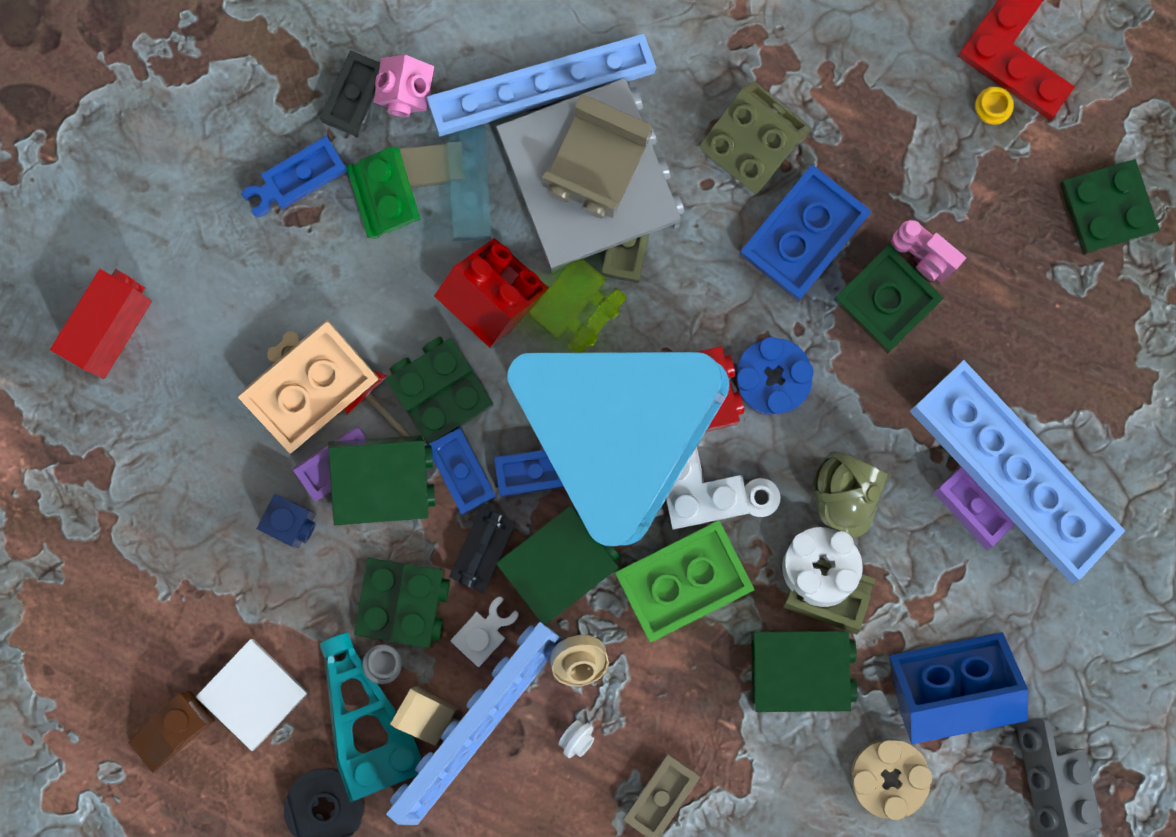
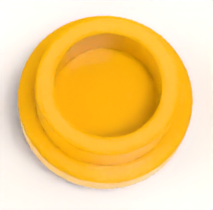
M1000 87L984 89L975 101L977 116L981 121L990 125H998L1005 122L1011 116L1014 108L1011 95Z

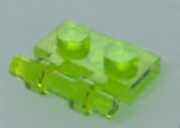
M581 259L570 263L528 315L556 339H559L567 329L571 330L576 336L567 347L573 353H582L587 346L592 347L598 340L597 334L608 320L613 321L621 312L618 308L627 299V296L617 288L613 290L608 298L599 293L598 291L607 282V279ZM590 302L598 310L584 325L577 319V316Z

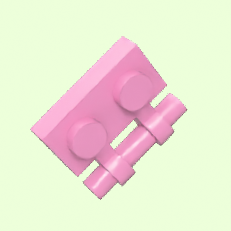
M914 220L902 223L892 236L891 243L893 248L899 252H911L914 255L913 260L918 264L916 266L917 270L931 281L936 279L943 283L966 259L962 253L937 232L932 235L919 222Z

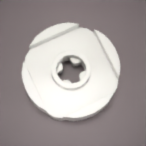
M816 527L805 530L795 536L783 557L782 571L788 587L792 592L795 590L798 595L804 597L803 601L814 606L828 607L841 603L853 593L862 577L863 565L861 555L854 545V540L848 533L838 532L826 527ZM819 558L825 559L832 566L828 570L827 576L821 575L820 569L813 568V563L818 562Z

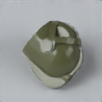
M830 452L817 467L812 483L815 504L822 522L836 531L846 532L850 536H862L868 531L873 521L889 474L845 453Z

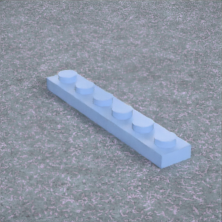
M644 34L427 96V104L436 131L440 137L581 95V93L584 94L624 78L628 82L655 74L656 65Z

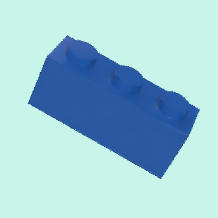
M1003 632L889 655L899 709L911 744L1028 721V688Z

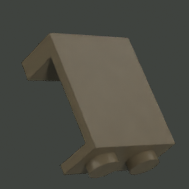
M581 93L575 106L573 122L549 172L545 170L542 176L543 187L548 188L547 194L562 202H568L569 198L583 204L582 209L595 217L603 218L604 215H608L613 218L652 136L653 125Z

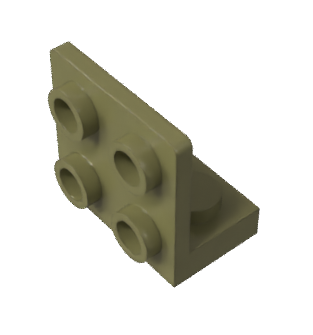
M754 81L742 88L702 141L700 149L750 191L757 194L794 147L804 141L812 131V128Z

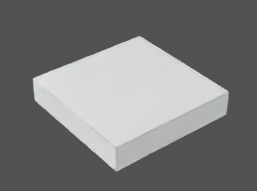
M250 639L196 698L251 751H254L309 692L254 639Z

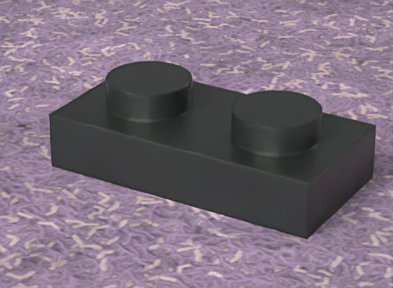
M350 50L319 119L322 123L355 137L357 136L375 96V80L379 73L380 62Z

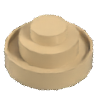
M576 635L564 639L555 646L550 656L554 677L560 683L568 686H584L597 681L605 674L609 665L605 645L599 639L590 635Z

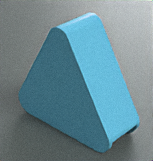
M700 352L524 353L514 359L507 374V380L590 536L598 543L606 546L634 544L645 535L729 391V378L724 368L710 356Z

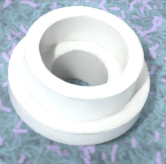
M757 478L746 484L745 491L751 515L766 517L775 512L780 503V492L772 481ZM758 490H763L768 495V501L764 505L757 504L754 500V494Z
M576 720L568 727L559 741V746L564 749L563 754L566 757L571 758L575 754L581 757L586 753L594 741V737L591 736L593 726L589 723L582 724L579 720Z

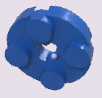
M769 337L754 343L743 353L736 367V384L743 402L749 408L763 415H780L793 411L804 402L812 387L814 370L807 355L799 346L785 339ZM776 367L781 369V378L784 380V383L782 385L774 383L772 386H768L765 383L768 378L764 373L765 369L774 370Z

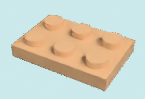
M326 319L238 394V398L291 454L378 380V376Z

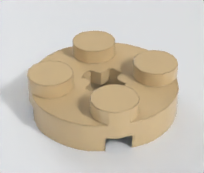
M885 739L869 743L857 754L851 767V783L855 798L863 808L877 817L892 820L903 819L905 816L916 812L928 797L932 774L927 762L915 747L901 740ZM896 768L900 773L897 777L900 784L896 788L890 786L887 790L884 789L882 785L885 780L881 776L884 770L892 772Z

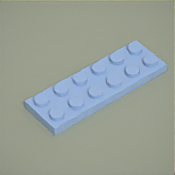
M965 360L958 364L910 410L912 415L1071 584L1079 581L1125 532L1120 524Z
M541 622L536 627L529 626L522 633L517 641V645L520 646L510 659L505 657L498 663L492 672L494 680L485 691L481 688L470 698L466 705L469 711L460 722L455 720L446 728L441 736L444 742L434 754L429 752L419 762L415 769L419 774L409 786L403 784L392 796L390 803L393 806L386 814L398 825H418L549 661L552 650L559 642L564 640L561 636Z

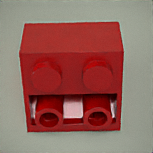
M493 238L456 264L434 297L491 348L514 329L546 295L550 288L533 271L520 262L506 246Z

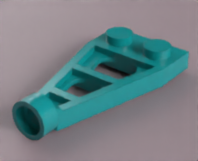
M344 633L321 642L319 646L325 659L336 764L350 802L417 776L419 773L415 769L422 759L412 735L390 725L397 712L378 684L371 682L365 676L362 669V661L354 650L349 633ZM345 653L344 660L335 661L334 656ZM353 678L359 680L369 698V703L367 706L357 710L348 711L344 706L341 685L343 682ZM365 715H371L379 720L387 732L388 741L382 747L367 753H360L354 747L352 726L356 719Z

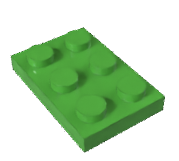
M719 520L615 572L649 643L755 590Z

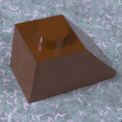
M191 691L182 692L153 715L128 743L149 769L155 772L215 720Z

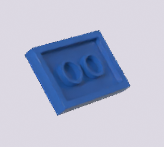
M811 164L743 247L739 255L799 302L872 211Z

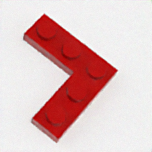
M997 0L957 57L1050 121L1075 86L1013 44L1044 0Z

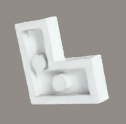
M696 447L666 498L673 530L750 514L742 475L704 483Z

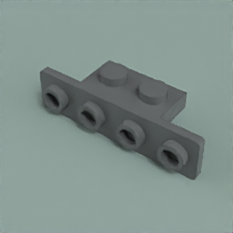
M1047 717L1030 718L1028 721L1016 723L1040 837H1075L1101 828L1102 824L1086 750L1073 749L1057 754L1050 720Z

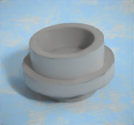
M388 645L372 647L366 652L362 661V669L365 676L376 684L392 682L398 677L402 668L399 653Z

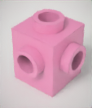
M406 54L381 58L379 73L375 80L374 103L387 107L389 114L398 117H410V113L427 111V96H431L430 88L434 66Z

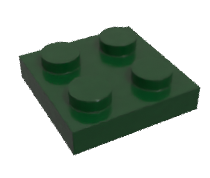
M1136 159L1066 179L1060 183L1083 255L1146 237L1160 231Z
M889 244L833 300L888 354L944 298Z

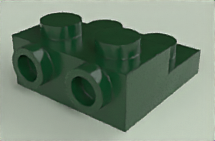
M442 337L430 341L422 348L425 353L423 356L411 362L409 357L400 360L389 369L392 375L386 378V381L427 444L457 430L494 406L452 338L445 342Z
M368 558L354 635L432 648L433 640L440 641L443 630L444 618L438 617L440 602H447L451 580L444 578L445 570Z

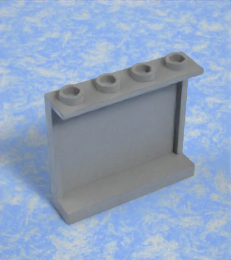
M626 78L584 93L586 96L642 120L639 110L643 109L640 95L636 87L629 88ZM581 95L496 126L501 145L552 275L566 270L567 264L673 225L675 229L680 226V215L685 213L679 194L677 192L671 194L666 182L667 179L671 178L664 157L657 159L652 145L657 144L653 129L652 136L613 218L608 215H604L603 218L595 217L582 209L583 204L569 198L568 202H562L547 194L548 188L543 187L542 176L545 170L549 172L575 117V106Z

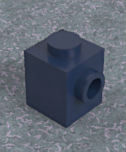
M274 494L256 529L291 547L299 548L302 542L307 543L316 526V522L313 520L317 513L283 496Z

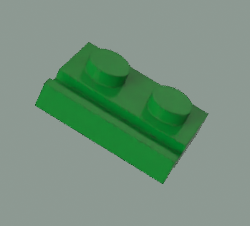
M388 147L360 160L355 165L350 164L346 166L367 238L376 239L384 233L393 232L421 220L398 147Z

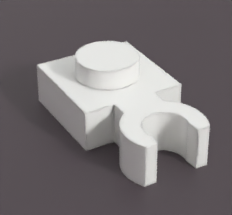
M502 597L493 600L489 607V616L486 619L476 612L450 640L477 667H480L506 639L498 631L500 627L511 625L519 616L516 610L508 618H501L498 615L497 608L504 601Z

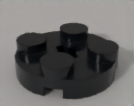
M326 767L311 770L299 777L291 787L284 803L285 821L288 829L295 837H352L361 826L365 813L364 797L350 802L339 770ZM320 797H326L328 802L335 804V809L331 811L330 819H325L322 813L316 814L314 811V807L320 804Z

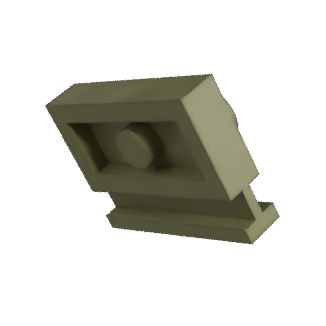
M822 559L813 563V568L820 569L821 575L827 576L828 570L832 568L829 562ZM862 574L859 584L853 593L841 603L828 607L810 605L803 601L804 597L798 595L795 590L792 592L789 588L783 608L857 635L861 630L871 597L870 593L876 579Z

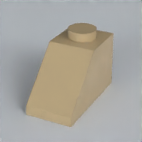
M417 685L409 690L390 725L436 746L446 728L455 720L459 722L458 719L454 718L458 708Z

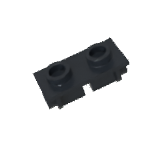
M480 507L449 578L485 593L496 569V563L501 558L516 522L494 511Z

